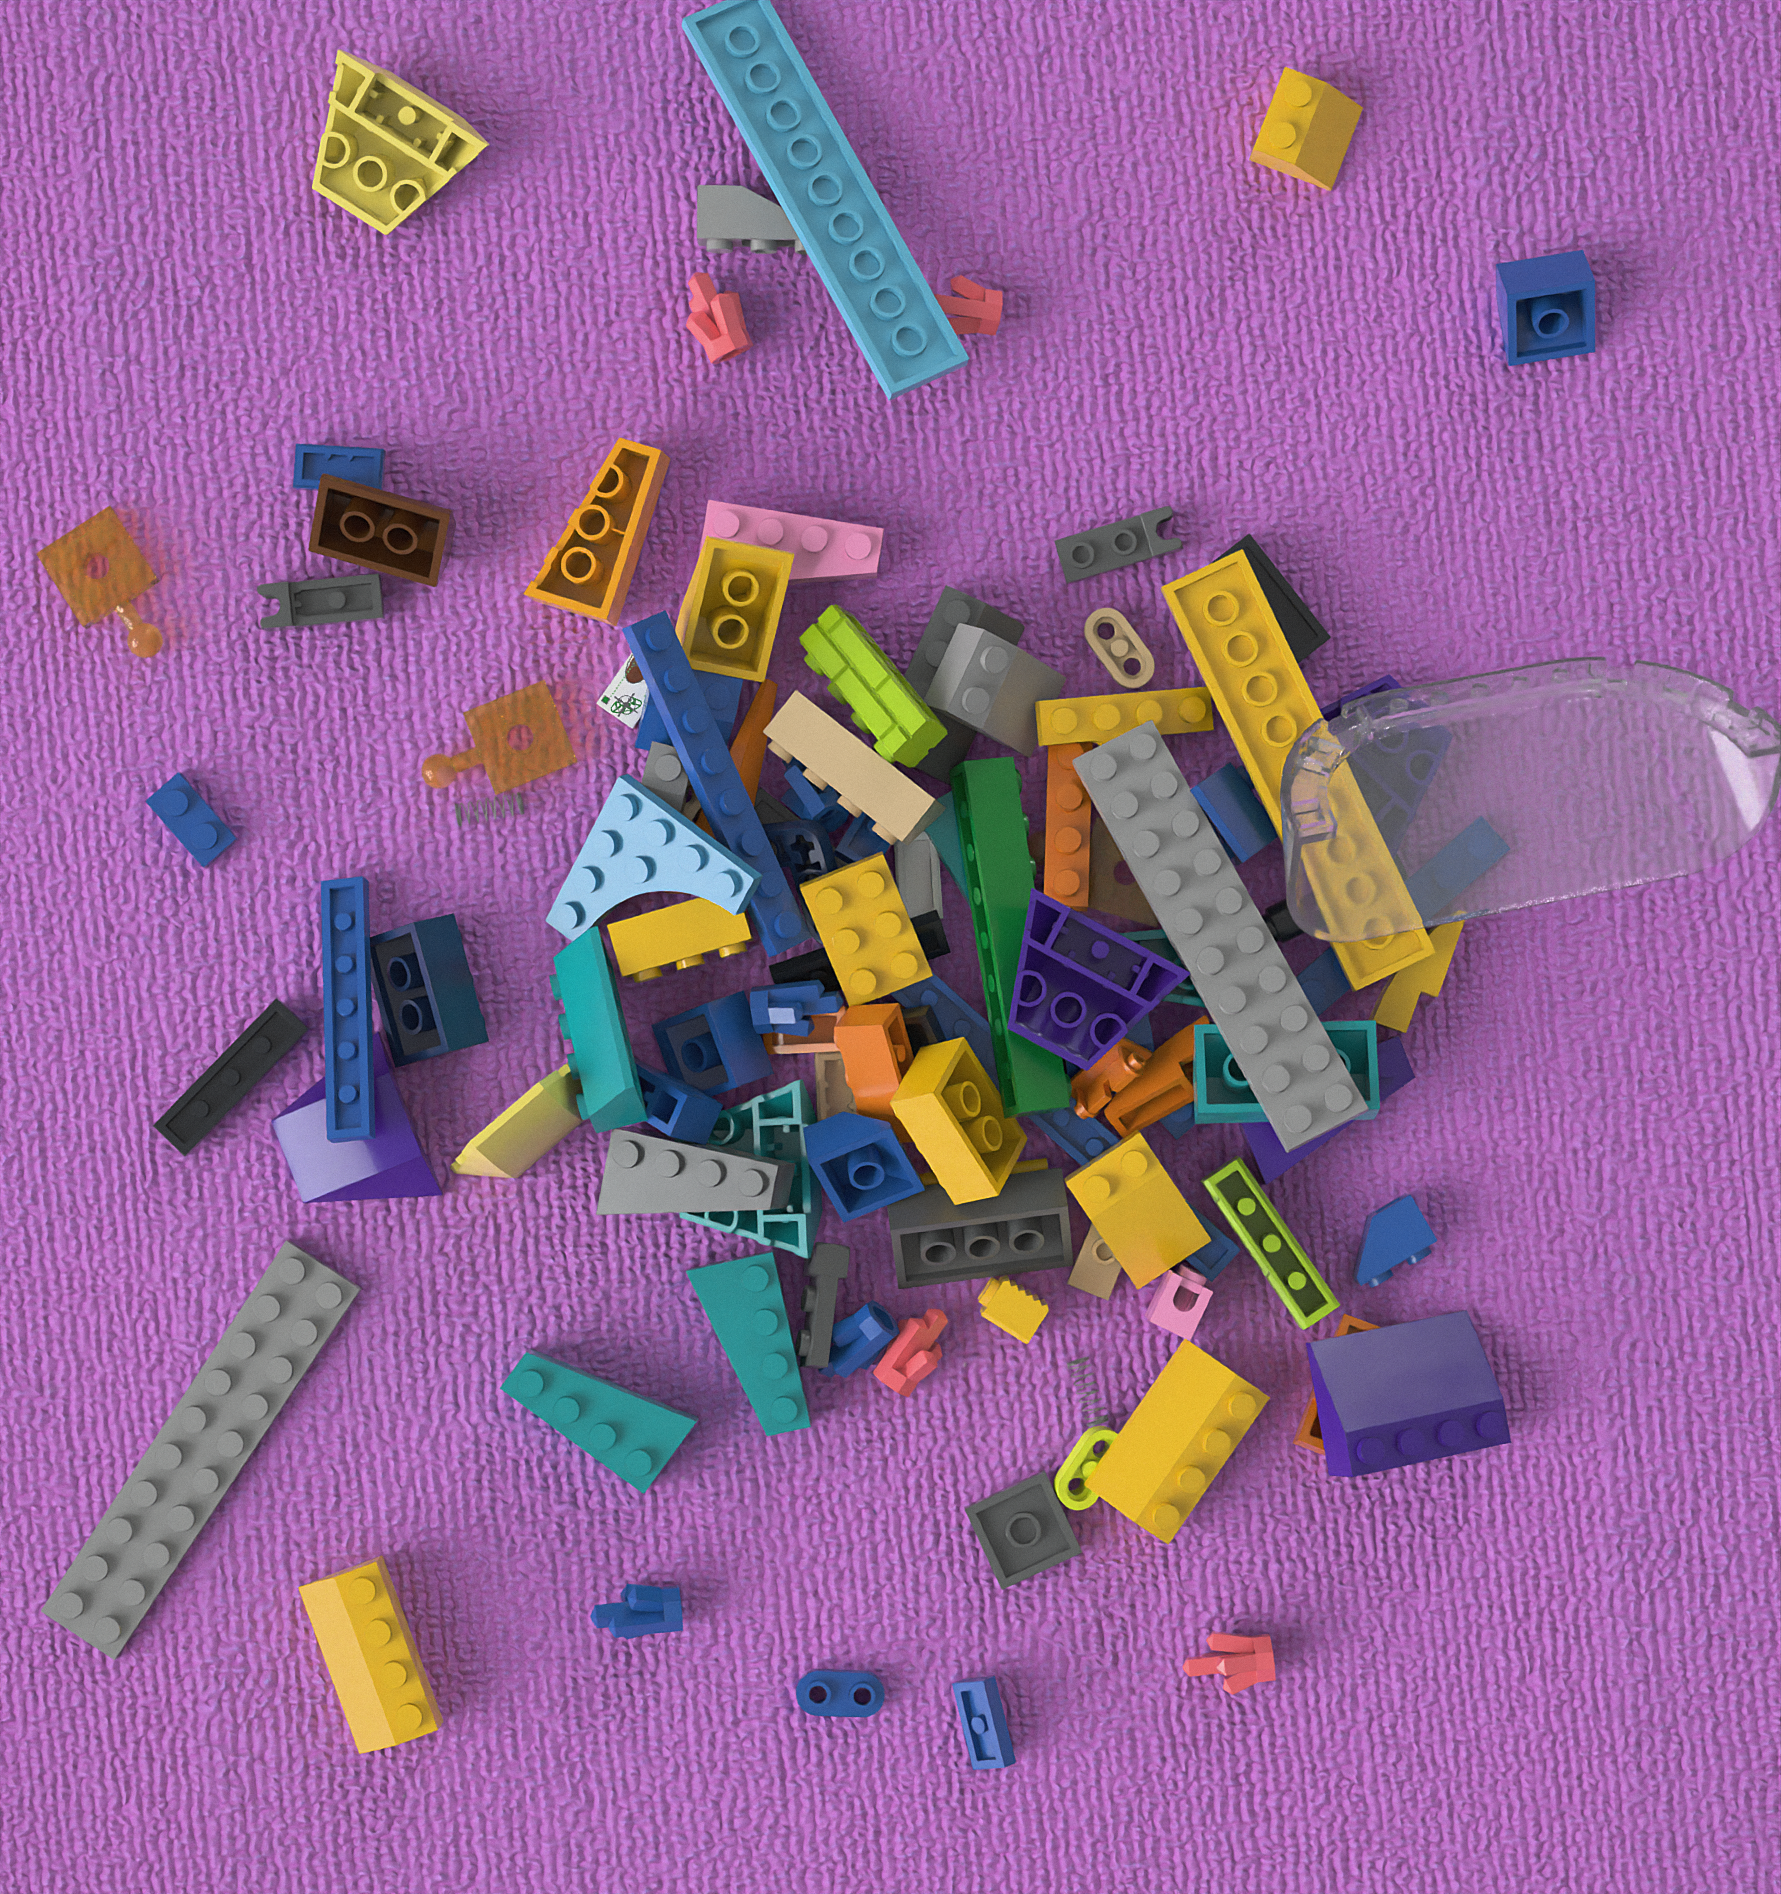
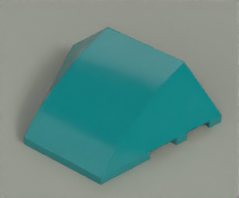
M803 1079L787 1084V1086L770 1093L752 1098V1100L730 1109L720 1111L707 1143L796 1163L788 1206L772 1210L680 1212V1218L729 1234L734 1233L753 1239L760 1244L778 1247L804 1258L811 1257L823 1209L821 1183L808 1162L803 1128L816 1123L817 1117Z

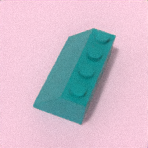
M598 926L592 927L553 957L556 974L549 975L555 1000L563 999L565 1013L559 1014L558 1019L564 1040L572 1039L574 1053L567 1054V1059L573 1080L580 1079L583 1093L576 1094L579 1112L582 1120L590 1119L595 1132L600 1133L647 1121L648 1116L612 961Z
M1376 1020L1321 1022L1369 1108L1366 1113L1352 1120H1375L1380 1110ZM1216 1024L1194 1025L1193 1088L1195 1124L1269 1122Z

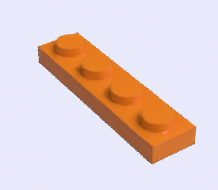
M1093 742L1048 745L1043 894L1076 911L1087 912L1091 797L1073 767L1072 762L1073 759L1093 749Z

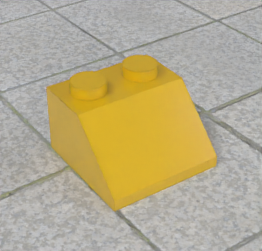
M1284 67L1249 160L1331 191L1363 107L1327 82Z

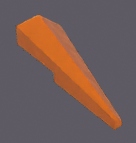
M765 679L764 683L761 682L728 750L753 807L768 738L763 731L771 722L778 684L769 679ZM701 807L694 824L716 840ZM663 891L667 894H688L677 891Z

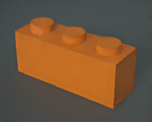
M899 1003L851 1005L834 1026V1041L842 1054L846 1068V1083L852 1089L857 1106L856 1114L890 1122L901 1143L914 1142L890 1105L891 1099L914 1060Z

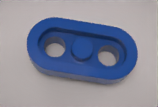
M813 1669L802 1675L796 1687V1699L799 1706L806 1713L814 1716L869 1717L880 1710L885 1697L884 1686L880 1678L874 1673L864 1670ZM815 1686H821L826 1690L827 1695L821 1701H815L810 1697L809 1692ZM859 1688H866L871 1693V1698L865 1703H860L854 1698V1692Z

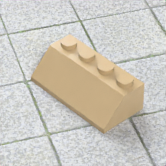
M797 690L794 691L763 731L764 734L772 739V742L768 745L770 750L787 763L793 757L807 767L802 773L803 776L821 790H824L828 784L842 794L837 802L857 818L862 812L876 821L872 830L891 845L899 839L908 846L946 809L936 799Z

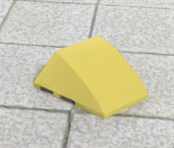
M338 49L335 62L338 65L333 91H330L328 103L330 107L325 133L321 137L312 189L384 235H389L490 144L464 118L397 75Z
M568 1062L558 1071L555 1070L539 1081L476 1135L449 1168L455 1174L518 1178L580 1125L584 1120H582L579 1112L576 1094L583 1093L580 1079L573 1080Z

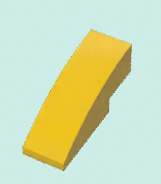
M1462 911L1452 912L1427 932L1436 953L1391 974L1380 992L1368 1020H1376V1025L1399 1033L1407 1032L1419 995L1423 994L1432 998L1438 997L1468 913Z

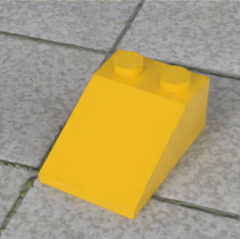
M706 536L684 597L675 629L692 669L764 683L795 555L793 552Z
M1138 1129L1064 1178L1065 1183L1138 1290L1212 1241Z

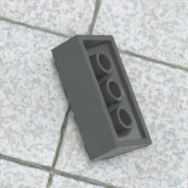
M946 585L904 677L924 700L959 623L985 629L1017 646L1025 625L987 603ZM931 709L948 730L947 735L934 748H930L928 750L929 753L915 767L911 768L951 786L949 770L965 760L977 732ZM877 738L875 739L872 745V750L875 752H877V750L874 748V744L878 741Z
M1061 1167L1010 1174L999 1196L955 1205L940 1184L925 1185V1190L887 1205L898 1289L1074 1266L1068 1203Z

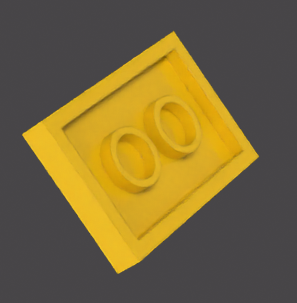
M882 851L799 885L849 1007L851 1005L865 1004L933 976Z

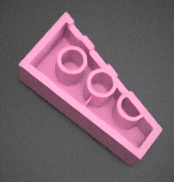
M708 500L699 556L708 535L793 552L795 555L787 585L877 578L884 529Z

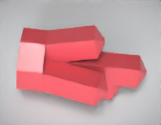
M694 273L688 282L693 294L689 302L693 313L689 315L686 327L702 344L710 362L718 364L749 350L754 345L746 330L739 293L726 290L723 294H717L708 273Z
M959 275L950 280L951 291L964 298L934 294L945 315L958 316V318H947L956 335L969 333L996 335L1003 306L1002 291L985 289Z
M929 1308L922 1319L910 1318L900 1320L897 1325L900 1333L890 1341L884 1356L875 1367L873 1374L895 1392L909 1397L916 1385L938 1367L937 1361L943 1356L939 1343L934 1341L948 1323L944 1312L941 1309Z
M1212 1631L1206 1641L1211 1650L1221 1652L1204 1653L1201 1656L1186 1658L1182 1666L1183 1670L1190 1677L1217 1673L1225 1675L1223 1689L1232 1695L1258 1682L1276 1680L1274 1655L1269 1634L1248 1636Z

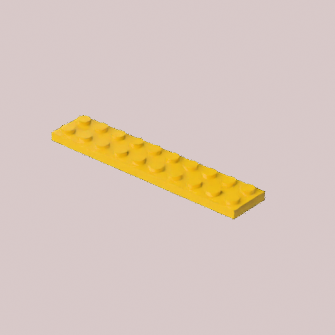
M1243 549L1162 586L1160 590L1352 991L1355 992L1435 954L1436 951Z

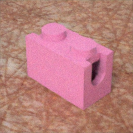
M1181 1264L1177 1272L1172 1269L1167 1270L1145 1313L1146 1318L1150 1322L1191 1341L1213 1294V1291L1205 1286L1208 1278Z

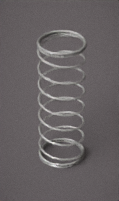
M517 792V797L515 794L514 796L521 815H524L521 793ZM512 793V798H511L512 809H511L509 800H508V798H507L506 795L503 796V810H502V806H501L500 801H499V799H498L497 796H495V798H494V810H493V807H492V804H491L490 800H489L488 798H486V801H485L486 814H485L483 805H482V803H481V801H480L479 799L477 800V814H476L475 808H474V806H473V804H472L471 801H469V803H468V815H467V812H466V809H465L463 803H460V805L455 804V812H456V818H457L458 825H459V826H462L461 804H462V806H463V808H464V810H465L468 823L470 824V813H469V804H470V803H471V805H472V807H473V810H474V813H475L477 822L479 823L478 801L480 802V804H481V806H482V809H483V812H484V815H485V819H486V821H488V817H487V799H488V801H489V803H490V806H491V808H492V812H493V815H494L495 820H496V806H495V800H496V798H497V800H498V802H499V805H500V808H501V811H502V814H503V818H505L504 797H506V799H507V801H508V804H509V807H510L511 814H512V816H514V811H513V794H514V793Z
M1089 1357L1080 1358L1067 1363L1068 1369L1081 1368L1070 1375L1071 1377L1085 1376L1073 1383L1074 1386L1086 1385L1077 1390V1392L1085 1387H1088L1096 1383V1381L1084 1384H1075L1076 1382L1088 1376H1091L1094 1373L1072 1376L1076 1372L1091 1366V1364L1073 1368L1069 1367L1088 1361ZM1094 1390V1391L1084 1392V1393H1077V1392H1076V1394H1087V1393H1090V1394H1088V1395L1082 1397V1398L1080 1399V1400H1082L1083 1398H1085V1397H1087V1396H1089V1395H1091V1394H1093V1393H1096V1392H1098L1099 1390ZM1102 1398L1090 1401L1079 1400L1080 1403L1092 1402L1084 1406L1081 1409L1082 1411L1095 1410L1084 1417V1419L1086 1420L1097 1419L1095 1421L1087 1423V1427L1095 1426L1109 1420L1107 1417L1108 1415L1095 1418H1086L1090 1414L1099 1411L1105 1407L1083 1410L1085 1407L1099 1400H1102Z

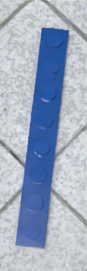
M666 610L623 628L624 636L716 841L763 875L746 908L768 957L778 955L812 938Z

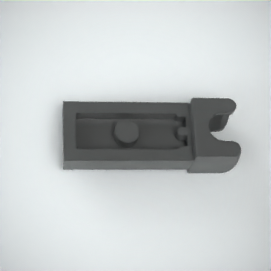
M1165 506L1135 517L1055 540L1066 583H1074L1152 558L1156 559L1182 551L1184 548L1179 538L1164 540L1157 535L1159 525L1173 518L1172 507Z
M379 573L290 583L260 584L257 587L259 595L266 599H278L280 603L278 613L273 616L263 617L260 620V626L263 631H281L302 627L385 619L381 575Z
M816 1242L813 1246L811 1257L804 1258L802 1276L809 1277L810 1283L805 1285L801 1296V1310L806 1312L804 1329L799 1330L795 1344V1353L797 1356H800L799 1367L810 1369L828 1367L838 1280L847 1278L850 1247Z

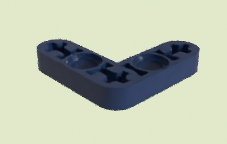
M806 819L762 824L767 838L772 840L777 848L775 856L780 867H790L804 918L811 936L817 942L823 944L799 885L809 881V874L813 873L822 876L838 869L826 829L820 823ZM802 835L805 841L813 842L814 846L811 848V850L808 843L800 842L799 838ZM810 858L811 862L806 864L805 862Z

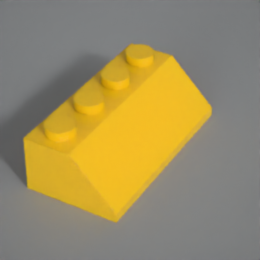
M1185 1338L1084 1485L1133 1522L1169 1545L1270 1397Z
M381 1555L299 1586V1591L359 1753L362 1754L396 1746L437 1731L444 1721L383 1556Z

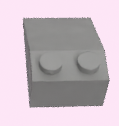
M959 623L923 701L929 708L1030 758L1038 741L1035 702L1057 699L1066 677L1021 648L987 630Z

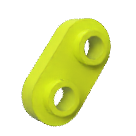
M1100 1425L1085 1431L1057 1472L1053 1482V1490L1058 1500L1069 1509L1084 1510L1092 1506L1099 1496L1087 1488L1084 1483L1118 1435L1111 1428ZM1098 1441H1104V1449L1100 1453H1093L1094 1445ZM1074 1478H1080L1079 1487L1075 1490H1069L1070 1481Z

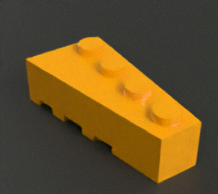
M619 437L590 484L588 494L579 508L574 510L567 522V528L556 546H552L543 561L545 564L535 580H531L524 595L536 602L617 627L670 458L662 450Z

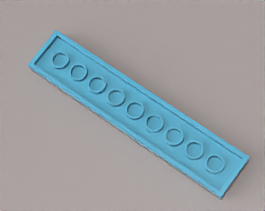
M725 0L683 18L682 28L888 400L890 401L967 366L969 357L770 0Z

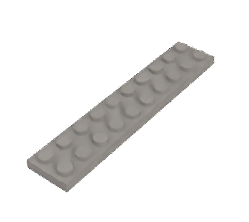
M1150 720L1073 759V767L1185 970L1190 972V979L1285 1151L1289 1153L1366 1113L1369 1109L1199 803L1190 792L1189 785L1153 721Z
M285 1241L41 1610L42 1613L113 1660L118 1658L362 1288L292 1241Z

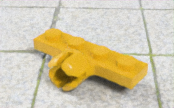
M1207 686L1035 702L1039 746L1093 742L1100 746L1150 720L1153 721L1160 735L1214 730L1211 694Z

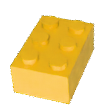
M702 897L607 925L622 977H633L634 982L637 984L662 977L661 968L676 964L677 970L683 971L705 964L703 956L719 951L720 958L723 959L747 952L746 943L754 941L746 910L741 914L733 915L723 907Z
M965 1037L921 1047L890 1101L896 1117L902 1122L915 1142L918 1151L924 1156L940 1185L946 1190L955 1205L999 1196L1028 1138L1015 1118L1004 1119L1001 1095Z

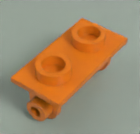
M1123 1037L1088 1071L1081 1069L1070 1079L1072 1085L1071 1097L1075 1098L1077 1102L1074 1106L1075 1113L1082 1119L1096 1117L1099 1114V1110L1112 1099V1091L1119 1093L1135 1077H1140L1143 1074V1067L1146 1065V1060L1153 1055L1152 1051Z

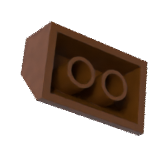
M323 473L320 477L308 551L437 587L450 559L456 521L453 510Z

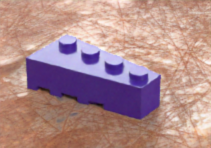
M1391 1036L1377 1042L1380 1103L1415 1078L1399 1036ZM1350 1120L1289 1153L1285 1151L1270 1122L1238 1123V1126L1261 1183L1267 1185L1356 1120Z

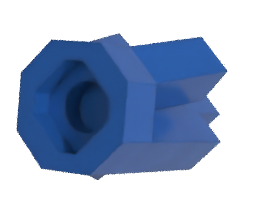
M795 757L789 763L784 760L782 761L787 769L784 776L792 786L780 799L802 820H814L820 823L827 833L834 832L847 821L849 811L837 802L842 794L829 784L824 790L813 784L802 775L807 767Z
M819 980L755 986L750 991V1010L753 1027L756 1034L776 1032L808 1037L815 1029V1025L811 1016L807 1015L838 1012L844 1002L838 991L823 992L825 987Z
M872 1299L856 1313L835 1323L831 1336V1342L834 1345L830 1348L828 1367L820 1368L818 1372L829 1378H832L835 1374L847 1378L857 1368L867 1370L887 1343L900 1333L895 1319L884 1306Z
M627 1584L620 1593L623 1602L595 1605L590 1615L597 1629L609 1627L610 1632L615 1638L624 1637L626 1640L647 1634L683 1631L682 1606L678 1585L655 1587Z

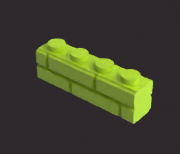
M837 604L830 605L818 618V622L812 624L799 637V642L808 652L804 657L805 662L821 677L826 674L831 681L827 686L828 691L841 704L846 706L849 703L855 711L850 715V718L863 732L868 735L872 732L878 741L874 744V748L889 763L893 764L897 760L909 768L915 767L929 753L928 750L934 748L947 735L948 730L850 612Z
M1239 1156L1231 1158L1200 1180L1302 1330L1307 1329L1340 1306V1303Z

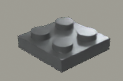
M1045 1470L964 1507L1002 1590L1082 1553Z

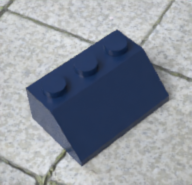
M454 913L413 922L370 937L371 981L395 1068L489 1042L485 1019L481 1013L473 976L469 969L462 944V936Z

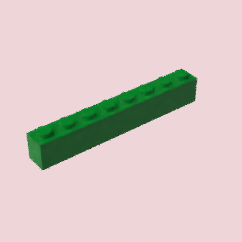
M1014 757L963 761L949 770L1004 1119L1054 1113L1070 1107L1069 1099L1072 1094L1071 1081L1064 1072L1062 1057L1007 1029L1031 888L1035 889L1034 880L1036 878V864L1034 858L1029 855L1027 844L1029 821L1027 815L1022 812L1020 793L1022 791L1021 774L1018 769H1015Z

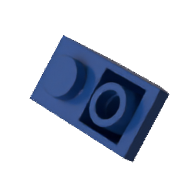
M1404 1193L1367 1215L1352 1273L1356 1284L1362 1286L1368 1282L1369 1286L1373 1288L1392 1277L1394 1274L1391 1268L1406 1260L1409 1265H1412L1432 1253L1429 1246L1438 1240L1411 1194Z

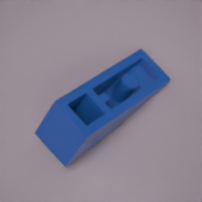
M634 1057L648 1116L646 1122L670 1137L706 1145L723 1104L696 1087Z

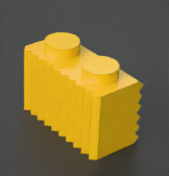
M1007 1275L1001 1276L999 1280L991 1277L977 1298L978 1302L982 1304L980 1309L981 1316L1025 1344L1029 1343L1049 1311L1045 1299H1039L1037 1294L1032 1295L1030 1289L1024 1290L1022 1284L1017 1285L1015 1280H1009Z

